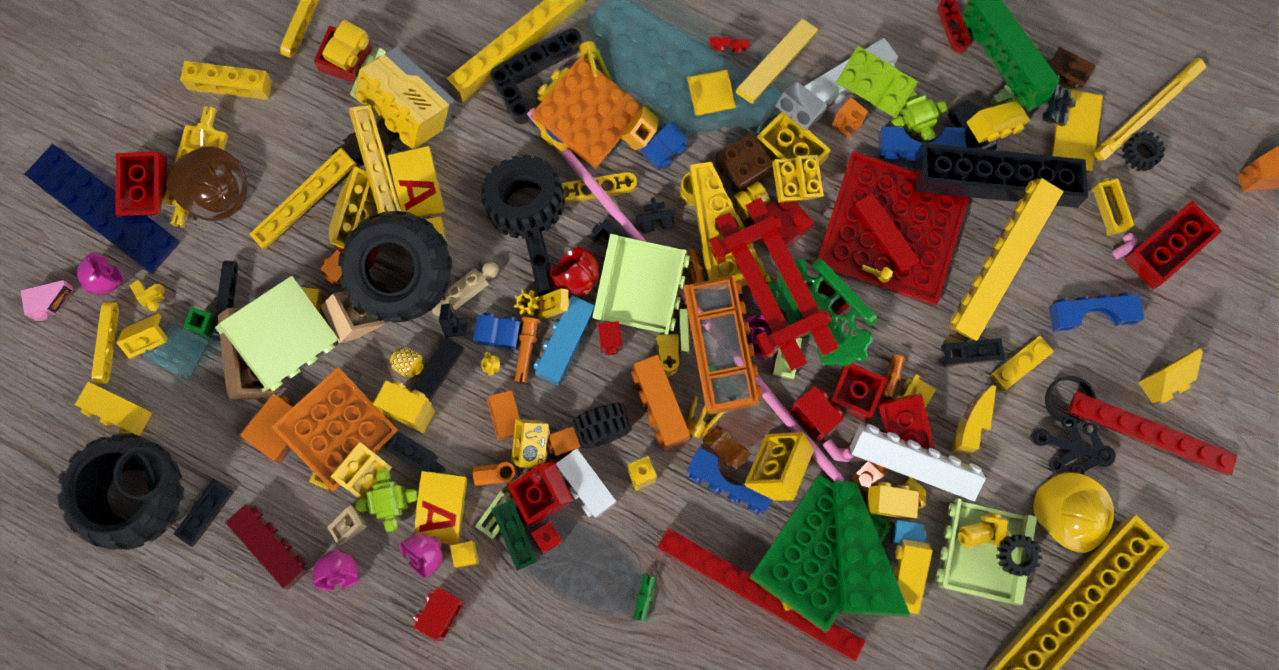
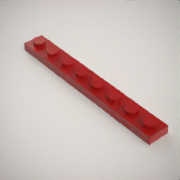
M1080 392L1073 393L1068 409L1069 414L1229 476L1233 474L1237 454Z

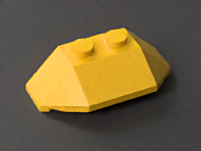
M355 166L339 193L328 229L330 243L343 249L345 247L343 242L350 231L354 230L362 220L378 214L367 172Z

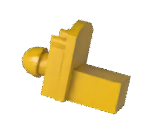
M137 280L129 285L138 302L147 310L157 311L159 309L158 303L165 299L163 296L165 289L160 284H154L146 289L145 285L140 280Z

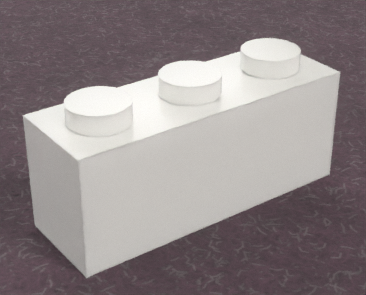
M575 449L556 463V467L563 480H567L571 486L568 489L575 499L580 498L584 503L582 509L588 517L593 515L596 519L616 504L614 497L578 449Z

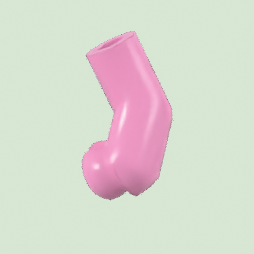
M1132 233L1123 237L1125 244L1111 251L1116 260L1131 253L1137 245L1138 240Z
M832 439L823 444L826 451L835 461L849 462L854 458L850 447L838 448Z

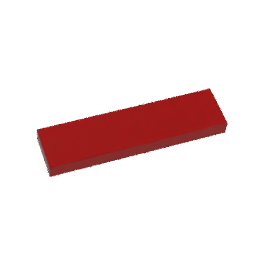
M873 193L854 204L860 216L901 274L920 262Z

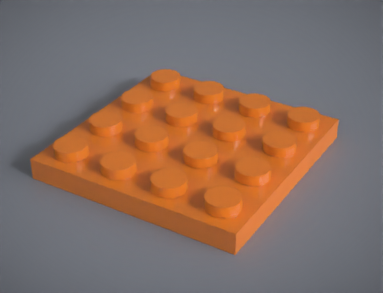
M580 56L530 117L539 122L596 169L621 139V135L642 105L598 69V75L594 77L591 64Z
M339 367L271 426L274 432L332 492L340 484L330 477L331 474L359 441L375 453L399 431Z

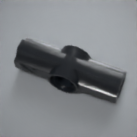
M540 232L541 235L534 236L532 234L529 238H525L537 293L538 295H545L556 291V288L550 276L551 267L543 233ZM542 259L545 261V263L540 266L535 264L537 260Z

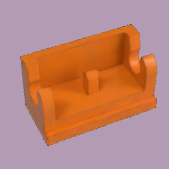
M850 97L837 112L831 128L833 130L836 129L846 137H850L851 134L845 130V127L851 126L852 129L858 131L862 127L869 111Z
M512 390L490 395L487 399V404L497 441L513 438L515 421L520 418Z

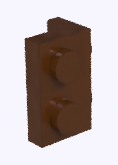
M1058 47L1049 66L1059 79L1063 77L1069 80L1067 84L1078 89L1080 86H1086V82L1096 64Z

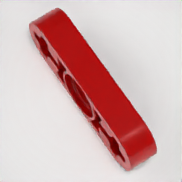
M940 0L937 11L950 47L956 53H963L968 49L971 39L957 1ZM946 4L948 7L951 6L950 10H948V8L946 7L944 8V5ZM956 21L959 24V28L952 29L949 26V22ZM958 39L960 40V42H964L963 46L960 43H956Z

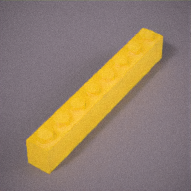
M585 0L542 1L447 78L449 88L462 102L466 101L492 80L491 71L494 67L530 49L586 4Z
M1042 178L1034 179L1026 186L1025 196L1015 205L1014 215L1006 221L1003 227L1005 229L1003 234L995 240L992 253L984 259L981 272L975 275L971 282L972 287L970 291L966 292L961 299L959 310L955 311L950 318L949 328L970 340L977 341L1064 192Z

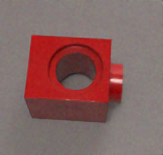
M619 321L598 323L601 353L606 355L618 354V351H622Z
M551 521L531 533L544 554L563 543Z

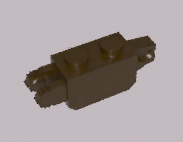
M379 122L376 125L386 155L392 151V142L398 139L400 134L390 131L386 125H382ZM355 132L343 139L344 144L333 150L332 155L342 148L356 162V165L363 166L364 162Z

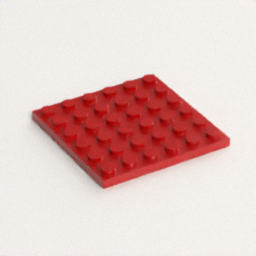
M852 151L818 258H821L836 274L936 306L940 298L969 197L916 192L915 171ZM871 193L876 197L920 260L918 264L902 274L854 207L856 202ZM866 265L880 272L884 267L892 270L893 274L888 282L883 283L874 274L862 270V266Z

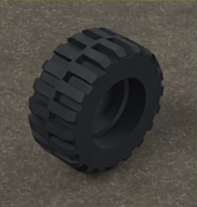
M518 155L513 156L511 160L507 161L505 159L501 161V165H495L491 169L492 173H488L485 177L486 183H483L481 188V200L492 225L504 235L509 233L510 237L518 238V236H522V239L529 238L532 234L534 236L541 235L540 232L551 229V224L558 222V215L563 214L565 195L560 178L555 168H552V165L547 161H543L542 158L537 156L531 158V155H523L520 158ZM534 187L541 190L538 197L530 204L520 207L506 204L508 198L521 188Z

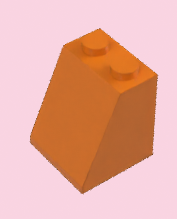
M1279 146L1257 158L1238 173V182L1243 192L1279 188Z

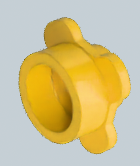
M486 352L481 363L483 372L488 373V376H493L494 373H497L500 368L499 357L491 356L490 352Z

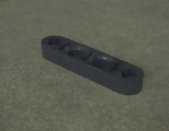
M224 260L222 264L212 333L214 341H221L220 334L215 328L219 324L218 315L227 308H233L238 276L237 261Z

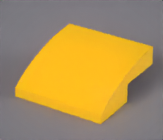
M359 441L330 477L356 497L363 499L367 498V492L373 491V485L379 484L376 476L377 471L382 469L390 471L392 467Z

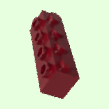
M245 504L225 523L283 589H290L309 571L305 567L307 562L301 555H295L290 550L293 548L290 542L285 538L281 539L276 534L278 529L270 521L267 523L262 518L264 513L256 505L252 507Z

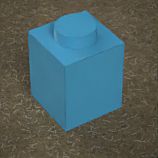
M900 520L894 521L890 544L901 545L902 539L925 543L926 531L923 530L924 525Z

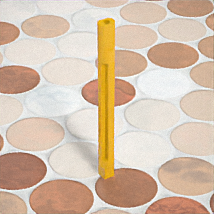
M1195 58L1093 152L1097 161L1106 160L1206 68L1203 60Z

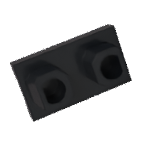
M1057 84L1050 100L1046 102L1049 105V110L1043 112V121L1049 124L1056 123L1060 126L1067 125L1068 111L1076 106V100L1071 98L1070 90L1063 89Z
M655 197L650 198L651 204L643 205L644 212L652 210V213L636 216L643 233L655 231L653 220L656 219L661 220L663 230L674 228L673 216H676L675 209L658 212V209L665 208L664 201L656 203Z

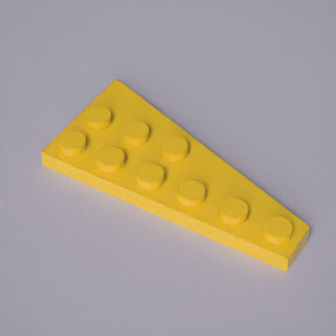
M712 162L689 165L707 281L734 275L736 281H740L741 287L747 286L732 254H727L726 261L717 264L708 245V240L715 236L718 241L724 239L715 222V219L730 212L739 230L741 231L745 227L734 210L730 198H728ZM753 243L748 244L747 246L765 281L771 282L760 257H758L753 247ZM729 286L710 289L709 292L729 289Z

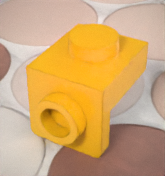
M988 512L987 516L980 515V520L992 522L993 538L989 543L1001 547L1000 541H1005V537L1009 536V530L1007 529L1008 520L1002 519L1001 514Z

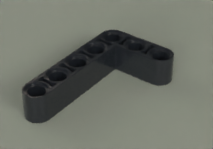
M567 29L492 69L491 79L493 87L515 123L525 124L530 119L527 115L530 111L528 103L517 84L578 53L582 43L581 34L577 29ZM571 39L576 40L575 43H569L568 41ZM554 48L559 49V51L555 53L551 52L550 50ZM534 58H540V59H541V60L538 61V62L532 61ZM517 67L523 68L521 71L514 70ZM500 76H504V77H505L504 80H501V81L496 80V79H497L498 77H500ZM508 93L515 94L513 97H506ZM517 110H525L523 114L516 113Z

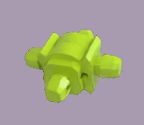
M913 90L901 109L899 116L891 121V126L903 127L906 132L911 131L912 136L921 134L920 136L925 143L932 142L935 139L933 127L937 123L939 115L947 110V105L944 101L934 103L932 99L927 100L926 95L917 97L916 92Z
M388 469L378 470L376 476L379 484L372 486L373 491L367 492V498L356 501V510L359 512L370 510V514L377 515V519H385L383 523L387 532L397 531L398 520L395 517L403 515L402 510L408 509L407 502L412 503L418 500V490L407 489L405 492L403 486H398L397 482L389 481L391 480V475Z

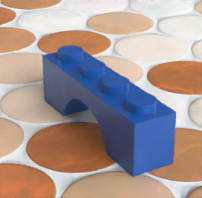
M882 127L878 134L879 158H885L886 160H896L898 158L915 160V153L922 143L911 139L903 127ZM944 127L939 138L928 143L966 147L965 128Z
M1131 292L1118 294V297H1111L1110 294L1097 296L1096 299L1084 296L1077 298L1075 301L1062 298L1056 300L1049 307L1053 332L1075 330L1081 326L1083 317L1088 312L1105 314L1112 320L1115 326L1137 324L1144 320L1140 294L1131 295Z
M700 447L686 471L689 474L688 478L698 484L701 481L708 484L709 490L717 494L723 492L729 495L727 499L736 504L742 502L748 505L747 509L759 515L760 512L764 514L772 500L745 485L738 486L726 481L719 471L718 457Z

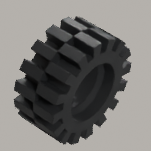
M1147 131L1137 132L1124 144L1125 147L1122 149V152L1125 153L1122 157L1123 159L1127 158L1126 164H1132L1130 166L1131 169L1137 167L1136 171L1143 169L1144 172L1152 169L1161 161L1165 155L1163 153L1165 147H1161L1164 144L1163 140L1158 142L1160 138L1158 135L1154 138L1153 132H1150L1148 135ZM1137 146H1146L1150 151V157L1144 158L1140 156L1137 152Z
M1013 534L1012 536H1006L1005 541H1000L1001 547H997L996 550L1000 552L999 555H996V559H1000L998 564L1003 567L1002 570L1009 572L1008 574L1022 577L1029 576L1030 572L1034 573L1037 571L1035 567L1040 566L1038 559L1042 560V556H1039L1038 553L1042 551L1041 548L1036 547L1039 544L1036 541H1032L1033 538ZM1018 546L1026 551V559L1021 564H1016L1011 556L1013 549Z

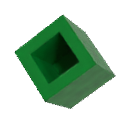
M191 307L183 328L193 334L212 339L215 316L212 313Z

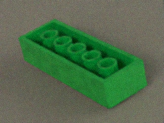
M968 0L962 16L964 23L973 33L975 41L983 47L985 55L993 61L997 72L1003 75L1008 87L1018 96L1020 104L1030 111L1048 102L1060 79L1003 1Z

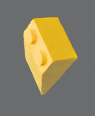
M1201 348L1171 362L1138 382L1152 404L1158 401L1163 404L1174 398L1172 395L1174 392L1182 393L1191 388L1190 383L1197 379L1203 353Z

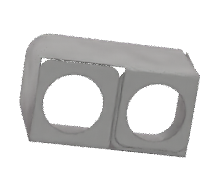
M793 82L783 92L776 104L778 109L805 130L817 122L826 110L825 102L799 82Z

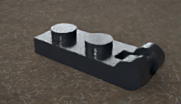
M1001 338L941 345V350L945 355L943 360L944 367L1005 359ZM958 350L959 357L954 358L953 351Z

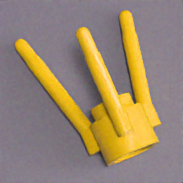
M587 41L582 43L578 59L582 56L591 64L594 77L598 75L595 65L597 59L605 76L612 81L601 57L600 50L596 49L595 42Z
M695 395L685 423L690 435L700 439L702 435L706 436L709 429L725 412L717 413L705 426L706 422L703 421V418L706 414V406L702 409L699 417H694L693 419L698 396Z

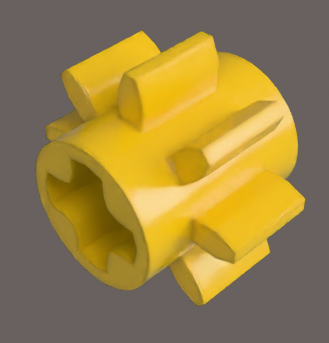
M522 289V294L515 296L517 304L514 307L521 309V315H525L528 312L529 315L533 316V311L540 309L538 301L541 298L534 297L535 291L533 290L527 293L526 290Z

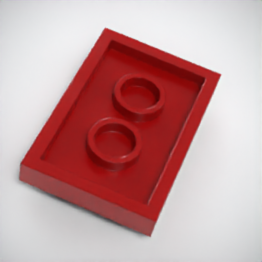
M922 393L878 403L886 434L891 432L906 442L912 440L927 450L928 448L935 449Z

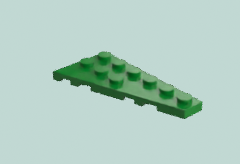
M834 481L832 486L842 613L908 617L910 612L857 483Z

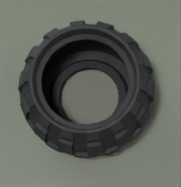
M387 211L369 216L362 220L354 230H351L343 242L345 247L343 252L339 253L338 266H341L342 277H339L342 288L346 289L349 293V300L358 309L365 311L369 317L392 323L406 322L419 318L432 311L440 303L441 298L449 288L451 282L450 273L453 266L452 256L449 255L447 249L448 244L443 235L434 228L433 224L423 217L403 211ZM386 242L403 246L410 253L414 261L415 270L411 282L405 289L396 293L380 291L373 283L369 273V257L372 249Z
M114 434L108 438L100 437L89 442L84 450L75 452L68 460L70 465L66 472H61L58 482L61 484V493L57 494L59 508L64 510L65 513L63 515L65 522L73 532L80 535L83 541L93 546L110 550H130L141 547L148 541L156 540L165 533V528L169 523H174L180 512L177 511L180 500L183 501L184 487L180 484L182 474L177 463L171 459L170 453L161 445L145 437L132 434ZM142 447L157 451L165 457L170 467V478L167 486L156 497L145 500L140 510L129 520L121 519L112 512L107 500L109 486L114 480V469L117 461L124 453L134 448ZM141 452L132 456L125 463L122 473L128 470L144 471L148 481L147 494L156 489L163 475L161 461L152 452Z

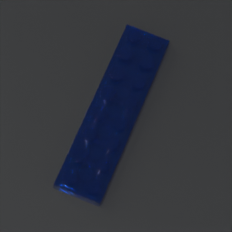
M53 143L24 174L151 274L158 269L180 243L178 239L146 215L116 216V192Z

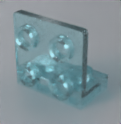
M171 324L165 333L168 337L167 342L158 346L154 352L146 349L142 357L189 380L207 349L209 341Z

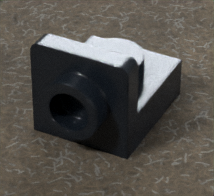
M607 219L602 223L598 222L592 229V240L594 242L603 234L608 242L610 234L625 237Z
M441 304L439 322L444 336H465L468 324L467 318H457L456 313L452 312L450 304Z

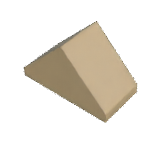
M349 506L327 528L339 546L368 528V525L360 512L355 507Z

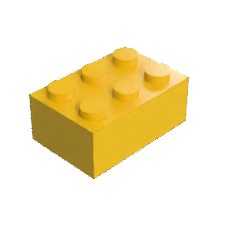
M783 112L756 137L772 162L775 159H793L797 156L818 155L820 167L827 160L831 151L808 129L805 130Z
M394 380L393 383L385 381L373 405L385 416L424 434L435 413L431 406L432 403L425 397L426 395L416 390H413L411 393L409 389L405 388L404 384Z

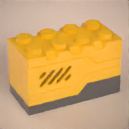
M397 47L359 69L355 97L361 104H371L373 115L379 119H384L386 127L394 133L398 132L401 141L412 150L449 127L455 100Z

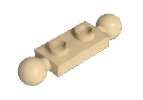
M489 261L483 265L481 272L476 268L471 270L448 288L447 292L443 295L445 299L440 300V303L432 310V313L439 317L441 304H450L454 310L458 309L489 285L486 278H494L498 275V265L495 262Z

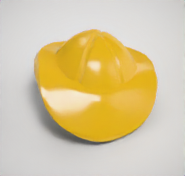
M1079 473L1059 474L1041 485L1034 498L1033 509L1037 521L1053 539L1071 551L1080 553L1092 551L1099 547L1110 533L1114 519L1111 497L1105 488L1091 477Z

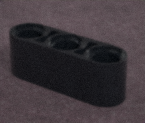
M965 100L948 109V116L955 128H965L967 147L997 150L995 140L990 143L988 140L979 143L968 126L967 121L978 113L971 101Z

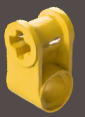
M678 334L656 335L657 354L666 376H673L678 371L679 336ZM667 361H670L672 368H668Z

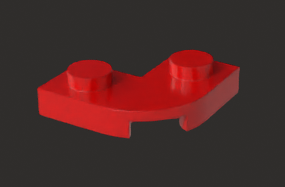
M709 37L708 48H713V51L732 49V53H744V49L749 48V39Z

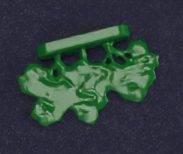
M821 258L816 259L812 263L813 269L820 275L817 278H810L808 276L807 265L804 259H793L805 283H812L808 289L819 310H827L832 320L827 323V326L839 349L822 356L818 348L817 352L821 363L832 366L835 364L849 366L854 360L862 362L864 359H868L867 348L873 342V335L865 329H857L855 317H860L867 325L873 326L879 320L877 316ZM778 270L780 281H773L767 283L779 309L786 312L785 320L789 326L802 320L803 317ZM823 280L836 292L832 297H827L818 292L820 283ZM840 297L851 308L847 316H839L832 310V304ZM838 319H844L842 323L837 322ZM849 321L847 325L851 326L848 335L843 332L844 324ZM854 330L857 332L855 337L852 336ZM809 333L800 338L808 339L812 334Z

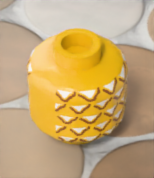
M407 346L397 348L390 358L392 370L405 378L419 375L424 367L422 355Z

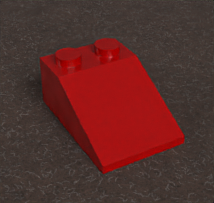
M159 151L116 153V216L160 215L167 182L166 156Z

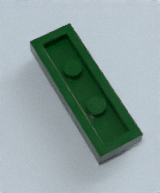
M513 500L491 508L515 569L518 571L538 562Z

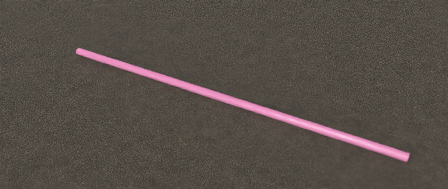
M536 108L531 109L527 115L530 117ZM567 148L560 153L630 239L647 242L571 150ZM684 288L679 289L678 296L687 306ZM697 302L698 313L705 312ZM701 320L700 323L737 367L743 366V358L738 350L731 351L732 345L730 350L725 349L726 336L713 320ZM755 377L756 386L761 385L763 398L792 433L804 432L814 448L812 457L833 482L844 481L845 478L760 377Z

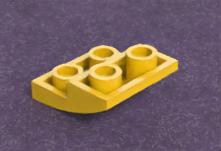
M818 155L797 156L793 159H775L772 162L778 203L802 201L824 196Z

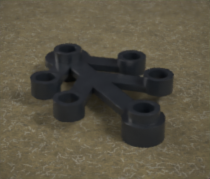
M1065 416L1061 424L1067 429L1073 442L1051 436L1047 430L1042 428H1036L1031 432V441L1038 446L1050 444L1071 450L1058 458L1050 459L1049 467L1054 471L1062 470L1065 464L1082 455L1091 456V458L1081 464H1073L1070 467V473H1074V469L1080 467L1081 472L1079 474L1084 475L1085 471L1096 465L1108 467L1116 459L1114 449L1103 445L1097 434V425L1091 422L1085 423L1082 430L1086 435H1089L1094 448L1086 446L1076 428L1077 422L1075 418ZM1068 419L1072 420L1070 427L1066 426V420ZM1089 425L1093 426V431L1091 433L1087 432V427ZM1043 433L1045 435V439L1043 441H1039L1038 436L1039 434ZM1104 452L1108 453V458L1106 460L1102 459V454ZM1054 461H1059L1060 465L1058 468L1053 467Z

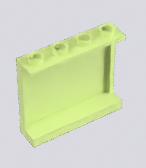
M610 234L592 318L610 322L619 321V324L669 335L670 331L675 329L676 318H673L674 311L679 310L681 302L678 292L679 289L684 288L683 285L685 284L686 277L682 276L683 269L688 268L690 255H687V250Z
M293 276L287 278L215 327L220 335L224 333L264 385L263 392L269 388L271 391H274L283 384L281 381L283 378L288 376L291 379L301 372L300 366L305 363L308 367L318 360L317 354L323 352L325 355L335 348L333 343L339 340Z
M962 499L954 500L948 508L950 521L944 530L946 544L940 552V559L943 561L942 567L938 569L936 581L939 582L938 587L1012 605H1023L1027 576H1016L1002 570L1003 567L998 564L1000 559H996V555H999L1000 552L996 550L1000 546H995L988 542L976 547L966 548L959 542L958 533L961 527L977 522L988 523L991 526L992 522L980 520V515L987 516V513L991 512L1001 514L1002 519L1008 520L1007 529L1009 530V536L1017 534L1034 539L1037 517L1032 515L1022 516L962 502ZM1020 546L1014 548L1011 554L1012 560L1016 564L1023 563L1026 559L1024 548Z

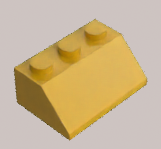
M804 432L766 434L745 481V486L774 501L794 500L814 451Z

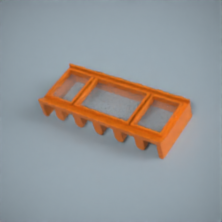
M732 275L696 284L683 285L706 412L710 415L760 405L759 399L763 398L761 385L756 386L755 377H759L757 364L752 365L751 356H755L753 344L748 343L747 335H751L749 323H744L743 314L747 313L744 301L740 302L739 294L742 293L740 281H736L735 276Z

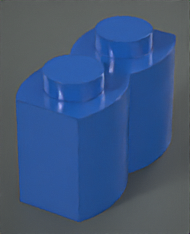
M671 122L650 139L645 147L641 148V154L657 171L662 168L666 169L673 162V157L676 155L681 156L686 152L689 139Z
M483 313V315H478L473 341L480 345L516 350L521 324L515 317L505 316L504 319L496 318L495 314Z

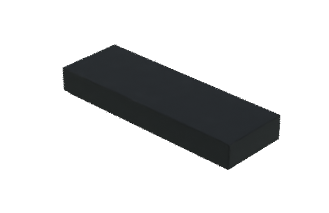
M445 337L410 391L416 390L426 395L425 397L430 402L465 348Z
M214 479L173 535L190 547H194L233 494V491Z

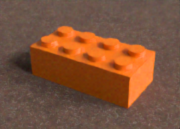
M655 355L634 363L631 379L634 387H639L640 389L638 396L642 407H647L648 409L646 417L650 427H655L654 437L658 447H663L665 452L688 443L690 433L659 356Z

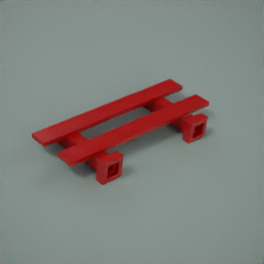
M759 198L746 204L754 225L740 231L729 212L715 219L724 239L718 241L715 236L708 240V245L717 264L725 262L726 255L732 254L772 334L766 336L765 332L756 335V341L765 359L774 356V350L780 348L790 370L793 371L807 364L796 339L811 333L822 356L839 349L827 326V323L832 321L828 311L819 310L778 231L782 227L779 217L777 215L774 217L770 216L762 199ZM761 238L803 317L802 320L788 326L747 246Z

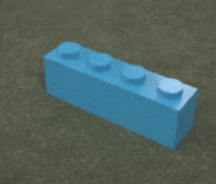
M571 296L568 311L563 313L560 320L556 319L552 328L554 333L551 339L547 338L544 343L543 350L545 352L542 358L538 357L534 364L537 377L560 386L592 320L595 305Z

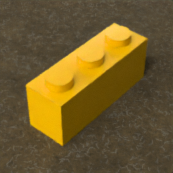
M1015 100L980 110L967 121V124L979 143L987 140L990 143L999 137L1003 139L1011 133L1014 135L1020 133L1025 129L1024 125L1030 119L1019 101Z
M87 382L74 404L82 408L80 413L90 418H93L94 415L100 417L99 422L109 427H112L113 424L119 426L118 431L123 434L133 433L140 436L152 415V412L90 382Z
M902 539L901 546L898 545L896 548L895 558L898 561L896 567L892 568V571L909 612L919 615L932 549L929 543Z

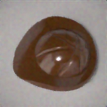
M214 146L201 147L182 156L172 167L167 177V187L176 202L189 214L207 221H219L235 214L243 205L248 190L246 174L240 163L227 151Z

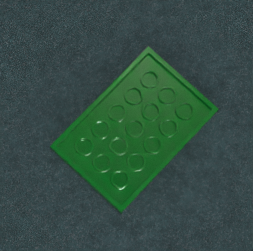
M819 474L750 576V579L822 631L827 632L841 610L833 483ZM869 513L882 543L892 525L880 516Z

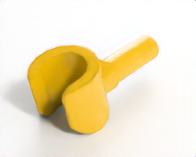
M866 265L862 266V270L874 274L883 283L888 282L893 274L892 270L884 267L880 272Z

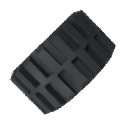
M610 403L593 408L580 414L572 421L581 448H593L624 437L632 430L623 403Z

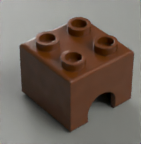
M752 132L716 154L715 165L720 172L724 171L735 194L741 190L746 191V188L756 181L760 183L772 176V160Z

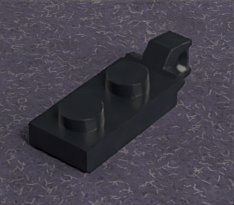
M398 431L385 449L420 471L430 472L433 470L436 473L443 474L446 469L443 465L436 462L439 457L434 452Z

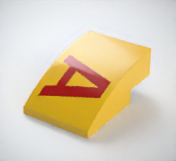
M426 146L388 155L401 211L409 212L419 217L444 213L445 208L430 147Z
M992 385L981 392L968 406L956 428L951 452L969 455L979 450L981 434L991 429L996 386Z
M422 471L414 534L424 533L430 537L435 536L443 544H459L468 481L466 477Z

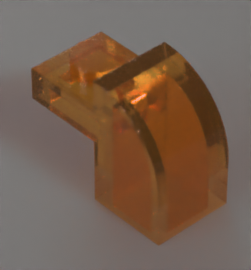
M718 425L702 439L709 450L730 469H737L742 466L751 455L747 448L738 444L727 430Z

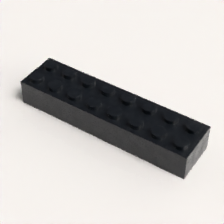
M922 143L915 153L916 192L1018 202L1025 196V188L1029 182L1042 178L1064 191L1055 206L1078 208L1088 198L1086 159Z

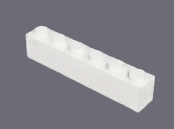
M885 38L865 49L895 67L898 56ZM849 59L804 86L825 102L826 110L830 104L841 102L845 95L851 92L836 83Z
M860 424L850 445L851 453L854 456L972 501L976 500L986 480L982 469L975 464L970 463L966 465L954 456L945 457L933 448H928L927 450L920 447V444L915 441L908 440L906 442L901 440L898 435L891 432L887 434L880 432L877 427L870 424L867 426Z

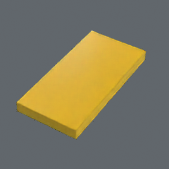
M1066 89L1071 91V98L1076 100V106L1068 111L1067 125L1060 126L1055 124L1051 156L1086 159V172L1090 174L1093 171L1095 158L1093 152L1096 150L1103 96Z

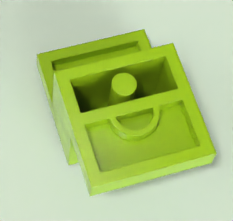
M857 46L836 83L896 118L918 81L900 72L892 64Z

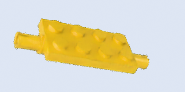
M204 106L200 123H197L195 126L185 125L175 163L182 156L201 147L214 146L225 149L228 138L227 133L217 131L212 127L217 113L215 108L209 107L208 109V106ZM167 187L163 203L175 207L170 224L176 227L180 225L181 228H184L188 212L176 202Z

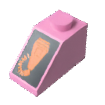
M62 280L21 290L24 315L34 321H43L48 319V316L55 315L72 292V285Z

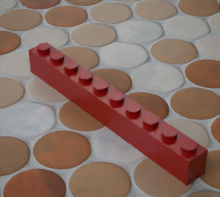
M667 528L656 548L851 661L857 660L866 642L864 639L834 622L829 630L824 632L795 610L785 611L782 601L750 579V574L675 531Z

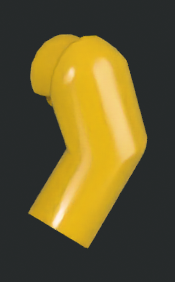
M909 477L904 482V485L909 486L911 491L919 492L918 509H921L926 505V490L915 479Z

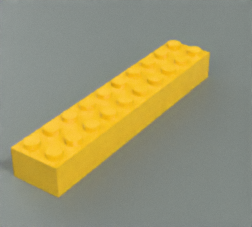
M1137 515L1125 517L1106 540L985 670H1058L1170 546Z

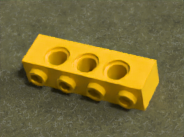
M184 61L180 81L188 90L269 100L272 80L266 71Z

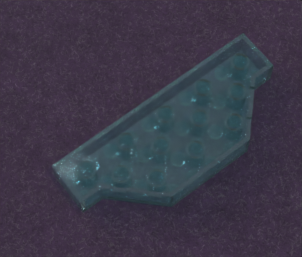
M603 0L589 18L590 30L607 40L617 87L634 98L642 106L645 105L667 125L672 122L684 135H691L699 131L719 130L722 127L743 126L758 136L778 109L776 104L782 95L781 93L769 86L751 104L736 93L737 88L750 75L748 72L633 0ZM727 69L736 108L695 116L687 77Z

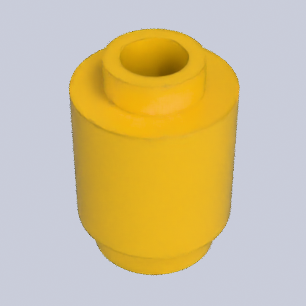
M983 522L963 526L958 533L959 542L966 548L986 544L993 538L992 527L988 523Z

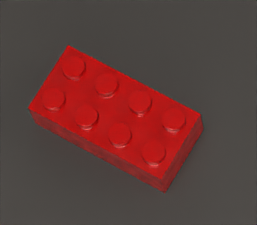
M1192 200L1123 260L1154 290L1166 282L1217 237L1222 230Z

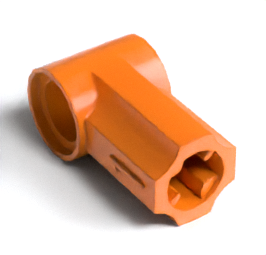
M509 462L473 467L475 486L500 483L510 484L518 478L517 468ZM510 467L512 475L507 479L503 478L502 471Z

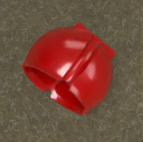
M583 246L573 248L559 259L560 264H554L550 271V276L558 289H566L570 295H587L601 279L596 257Z

